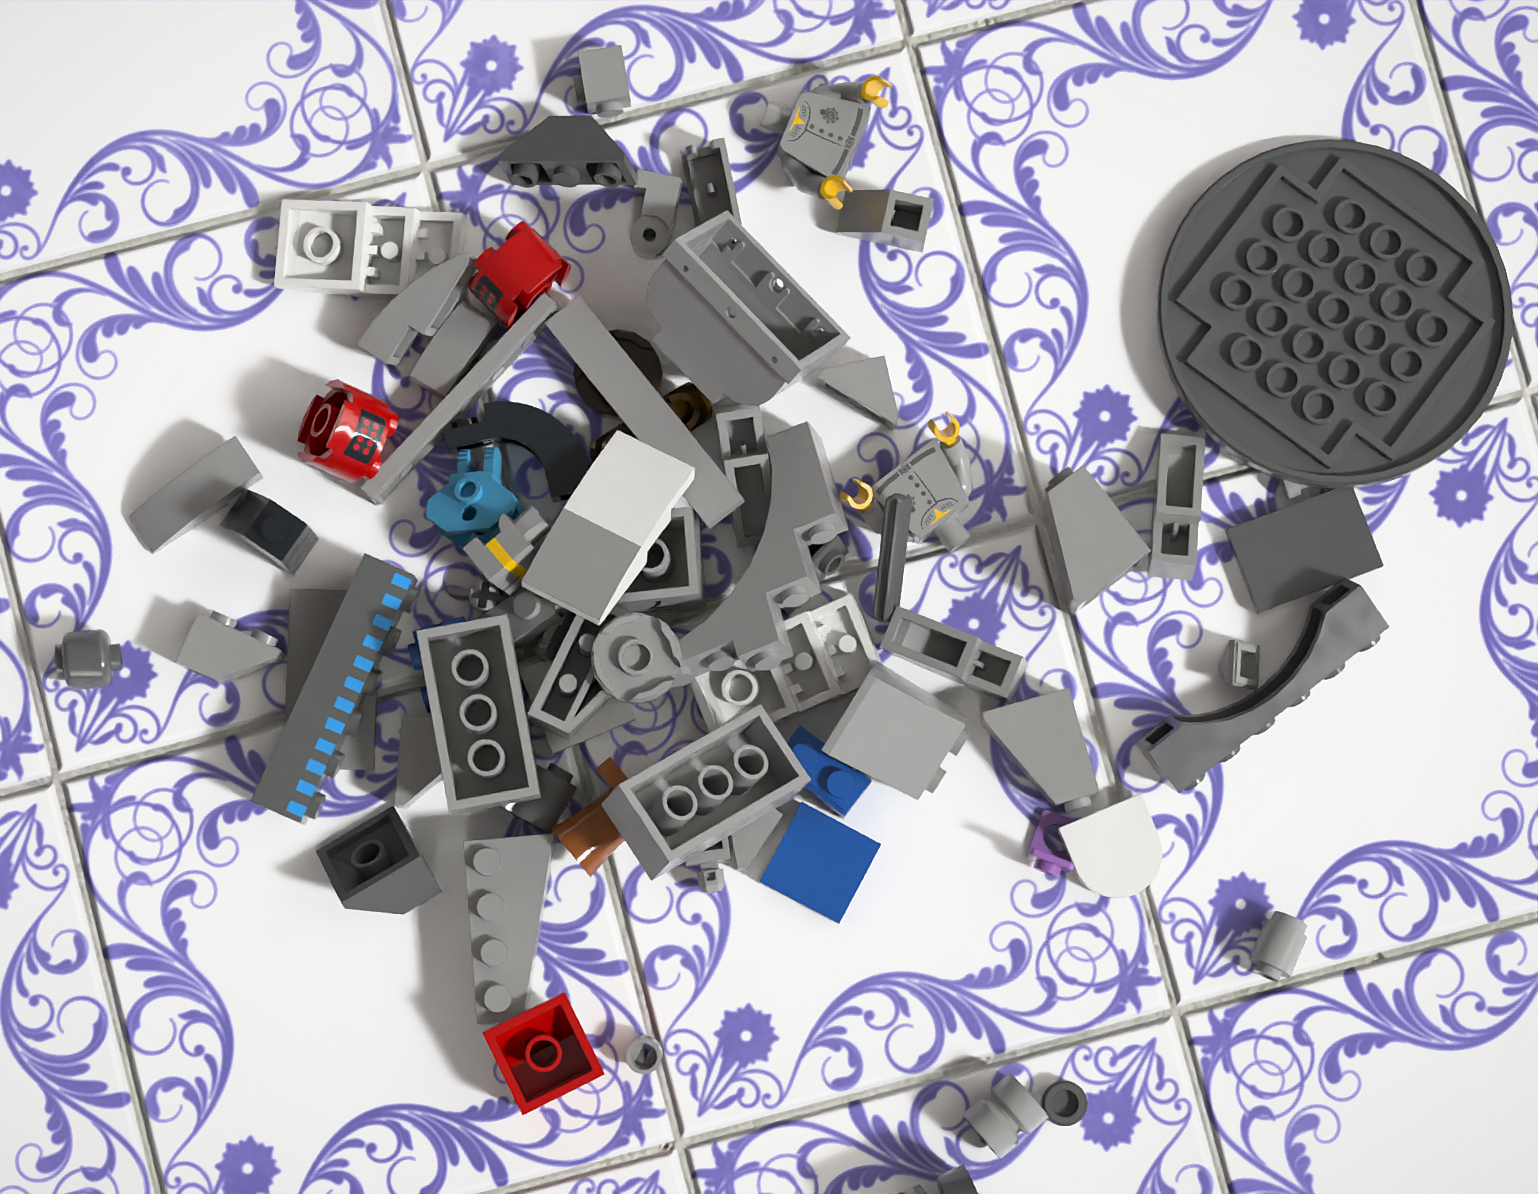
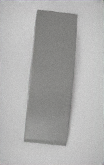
M461 253L437 265L414 280L394 297L373 320L357 343V346L385 364L399 366L419 332L423 335L434 337L449 317L467 287L469 280L477 270L473 266L477 258Z
M737 404L714 408L725 476L745 501L731 512L737 547L758 545L764 533L771 503L772 482L760 405L747 406Z
M1161 433L1150 532L1149 549L1151 551L1148 559L1147 576L1190 581L1193 579L1197 564L1198 528L1202 508L1205 437Z
M234 436L166 484L131 513L129 518L152 553L155 554L227 507L228 501L264 477L241 442Z
M896 606L880 645L881 649L906 661L1009 704L1013 702L1028 662L1021 655L984 642L975 635Z

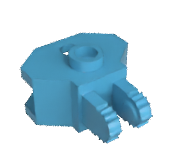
M486 447L483 471L477 472L475 471L476 459L472 449H460L458 452L457 472L450 474V482L427 500V519L438 527L441 535L460 549L465 547L475 537L487 544L501 532L499 519L503 513L515 520L526 510L501 481L502 454L499 447ZM476 532H487L483 536L476 535Z

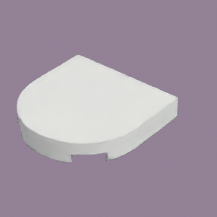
M1141 793L1057 828L1069 860L1074 863L1073 869L1083 885L1099 895L1110 898H1124L1135 895L1151 884L1160 869L1162 861L1161 840Z

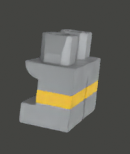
M533 506L528 507L515 520L503 513L499 519L500 533L487 544L475 537L462 549L488 581L512 597L523 588L522 580L554 523L547 517L544 518Z

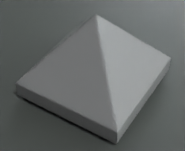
M1229 640L1218 665L1227 685L1250 690L1258 689L1260 645Z

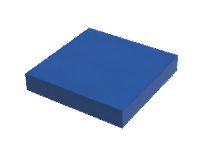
M801 802L759 882L829 920L840 924L881 843Z

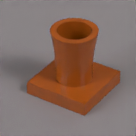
M611 757L596 768L599 775L610 788L575 815L550 828L590 877L625 841L601 805L620 783L628 780V777Z

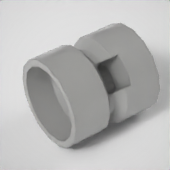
M1011 1073L991 1089L992 1099L990 1101L981 1098L962 1114L972 1129L999 1159L1003 1158L1019 1143L1017 1134L1020 1131L1030 1134L1048 1118V1115L1038 1102Z

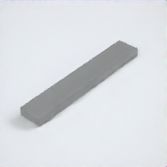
M544 292L381 465L375 477L370 480L368 479L361 486V490L375 505L382 504L443 439V431L452 429L451 423L460 420L547 328L544 322L558 312L555 301Z
M580 295L544 322L549 331L637 440L695 468L694 480L682 496L709 529L745 502L743 497Z

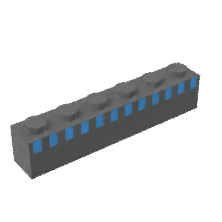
M364 553L251 798L253 803L304 826L308 818L316 820L326 799V795L320 793L328 776L333 779L336 777L345 758V754L340 752L342 744L347 735L355 736L362 722L364 712L359 711V707L365 694L373 696L380 683L383 671L377 668L384 653L389 655L393 653L400 639L402 630L396 628L403 612L408 614L412 612L418 600L421 589L415 587L418 580L414 574Z

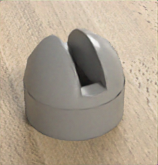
M642 1035L634 1038L629 1043L625 1058L631 1070L639 1074H649L659 1067L663 1051L660 1043L655 1038ZM647 1043L652 1048L649 1050L644 1063H641L636 1058L644 1044Z

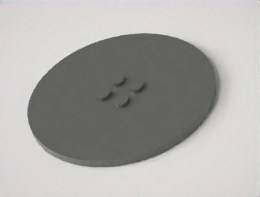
M1326 139L1287 144L1262 152L1225 173L1200 196L1180 223L1167 250L1157 290L1156 319L1161 352L1171 382L1195 421L1213 440L1247 465L1270 476L1316 488L1346 489L1382 484L1407 476L1445 454L1466 435L1482 416L1502 379L1512 339L1513 307L1510 284L1499 249L1487 226L1475 209L1452 185L1426 166L1398 152L1357 141Z

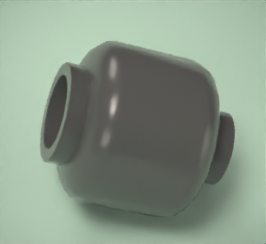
M101 629L66 633L62 644L55 645V667L58 680H65L68 687L73 690L110 686L114 679V671L122 670L123 668L120 643L112 644L109 634Z

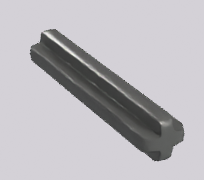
M899 493L887 496L884 508L872 612L875 619L882 620L883 622H890L896 606L900 607L912 500L910 497Z

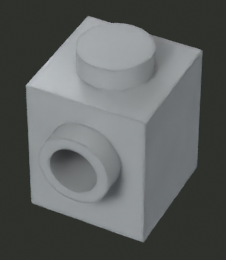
M622 45L578 52L581 74L574 75L573 80L577 102L586 101L588 114L597 113L598 117L603 118L613 117L624 112L623 108L632 107Z

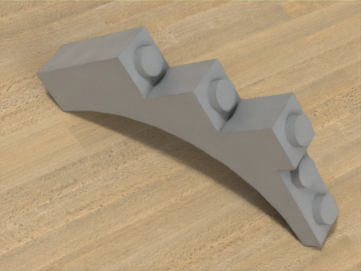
M808 421L766 437L772 466L771 503L763 536L749 567L732 593L703 623L679 640L682 659L679 676L672 687L685 686L691 683L694 677L709 671L726 670L733 666L737 660H741L754 672L756 670L766 671L773 669L782 660L794 656L780 609L802 605L808 601L809 597L821 593L808 546L827 543L833 540L837 534L849 530L822 438Z

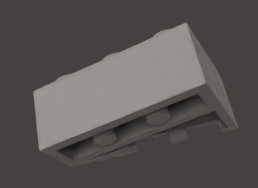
M614 606L600 626L576 614L527 714L528 722L569 741L611 698V696L603 691L594 678L591 666L593 642L604 625L615 617L629 614L630 612Z

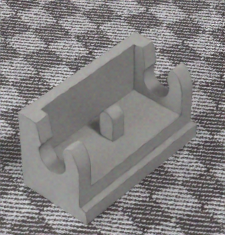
M725 138L712 139L710 145L703 148H696L694 144L685 148L686 154L681 155L695 226L698 227L726 210L742 225Z

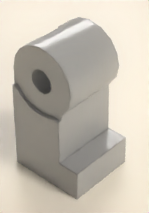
M638 169L637 185H634L635 193L645 196L640 218L633 224L630 230V240L634 252L639 257L646 260H655L662 257V254L670 245L682 190V179Z

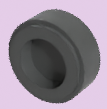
M1055 1082L1047 1087L1042 1095L1041 1107L1048 1115L1047 1119L1055 1125L1072 1126L1078 1123L1087 1111L1088 1102L1086 1094L1074 1082Z

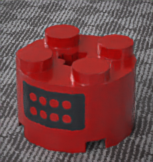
M524 221L519 222L510 230L505 238L506 242L499 249L495 250L493 247H489L476 259L473 266L478 272L472 276L467 284L470 291L507 328H511L512 323L515 324L544 292L547 294L554 281L561 287L571 271V264L534 228H531Z
M331 380L325 385L331 388V390L325 397L316 394L303 417L297 441L305 444L304 453L297 452L298 458L347 482L358 481L362 477L370 480L375 477L381 467L382 457L380 453L386 439L395 432L399 416L390 410L389 404L383 399L342 380Z

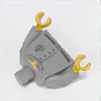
M875 75L867 78L865 82H842L815 87L811 92L800 93L793 111L771 102L768 103L760 127L783 135L778 146V157L782 159L781 165L783 170L800 192L822 200L826 199L835 209L839 210L843 207V204L835 196L842 190H846L849 193L853 191L845 181V178L871 117L872 107L866 104L871 102L878 108H886L889 101L877 95L883 88H892L891 83Z
M945 411L949 419L945 429L939 430L932 419L928 422V428L940 440L939 443L935 438L871 487L857 478H853L852 481L859 488L857 496L852 499L848 494L841 491L840 499L856 508L857 513L875 533L881 535L887 496H891L894 493L908 496L912 500L908 542L913 540L919 545L935 533L951 553L971 537L956 516L968 507V497L973 490L970 458L960 435H958L960 432L959 422L950 412Z

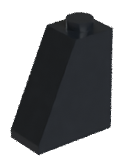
M248 489L241 493L220 523L221 527L292 575H295L319 540L307 523L270 498Z

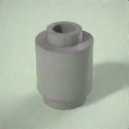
M1274 911L1272 918L1265 920L1249 956V960L1255 964L1253 971L1274 982H1278L1281 976L1290 978L1306 943L1307 936L1305 931L1308 925L1294 916Z

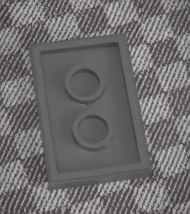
M1354 488L1333 489L1225 530L1257 614L1335 586L1344 578L1351 580L1384 566Z

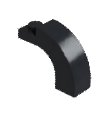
M510 401L483 403L487 421L478 422L477 417L464 418L452 422V429L443 431L446 447L450 455L457 454L460 449L475 450L497 444H511L527 450L537 458L545 471L552 503L569 500L590 468L581 445L571 431L551 414L531 405Z

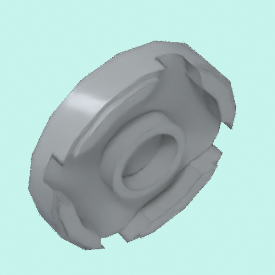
M633 612L617 616L601 628L593 642L591 666L595 680L606 694L620 702L639 705L656 701L671 689L679 676L682 653L678 638L665 622L653 616Z

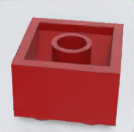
M565 991L482 1032L522 1116L605 1075Z

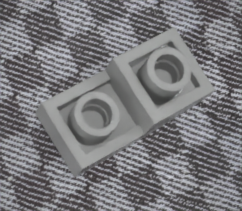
M461 301L422 353L410 374V380L439 398L444 399L470 372L472 361L499 332L498 321Z

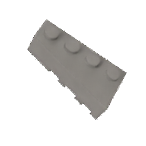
M555 834L463 841L477 1024L479 1025L502 1023L528 1010L556 843Z

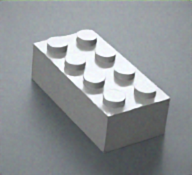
M507 614L416 631L449 812L454 815L542 798L510 620Z
M760 704L620 783L601 805L650 880L653 881L788 802L811 779Z

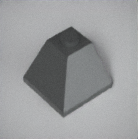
M394 805L316 850L322 866L345 909L404 915L443 892Z

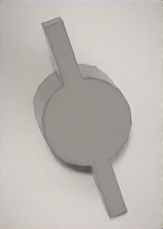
M487 579L478 580L470 589L450 588L449 593L451 596L468 598L472 607L482 614L508 598L502 596L498 587Z

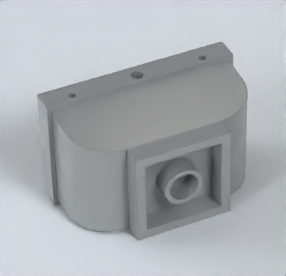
M728 210L676 238L662 254L666 259L654 272L648 283V306L654 320L661 327L651 340L713 404L728 396L730 399L743 405H762L808 376L821 363L838 353L851 339L835 320ZM777 279L783 282V287L778 285Z

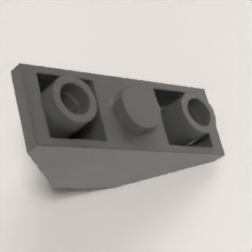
M591 115L548 116L502 151L498 158V162L511 184L525 188H531L536 185H559L567 188L576 187L577 185L617 187L619 185H637L638 176L625 152Z

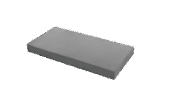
M290 589L285 725L347 590ZM378 687L373 696L365 694L359 707V711L364 712L362 722L355 736L347 735L342 744L340 752L345 754V758L340 770L375 771Z

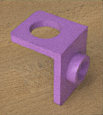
M1049 810L1042 812L1026 858L1035 861L1034 869L1055 877H1059L1061 871L1066 873L1072 871L1074 863L1070 862L1066 850L1053 851L1049 849L1044 842V833L1052 825L1064 826L1076 820Z

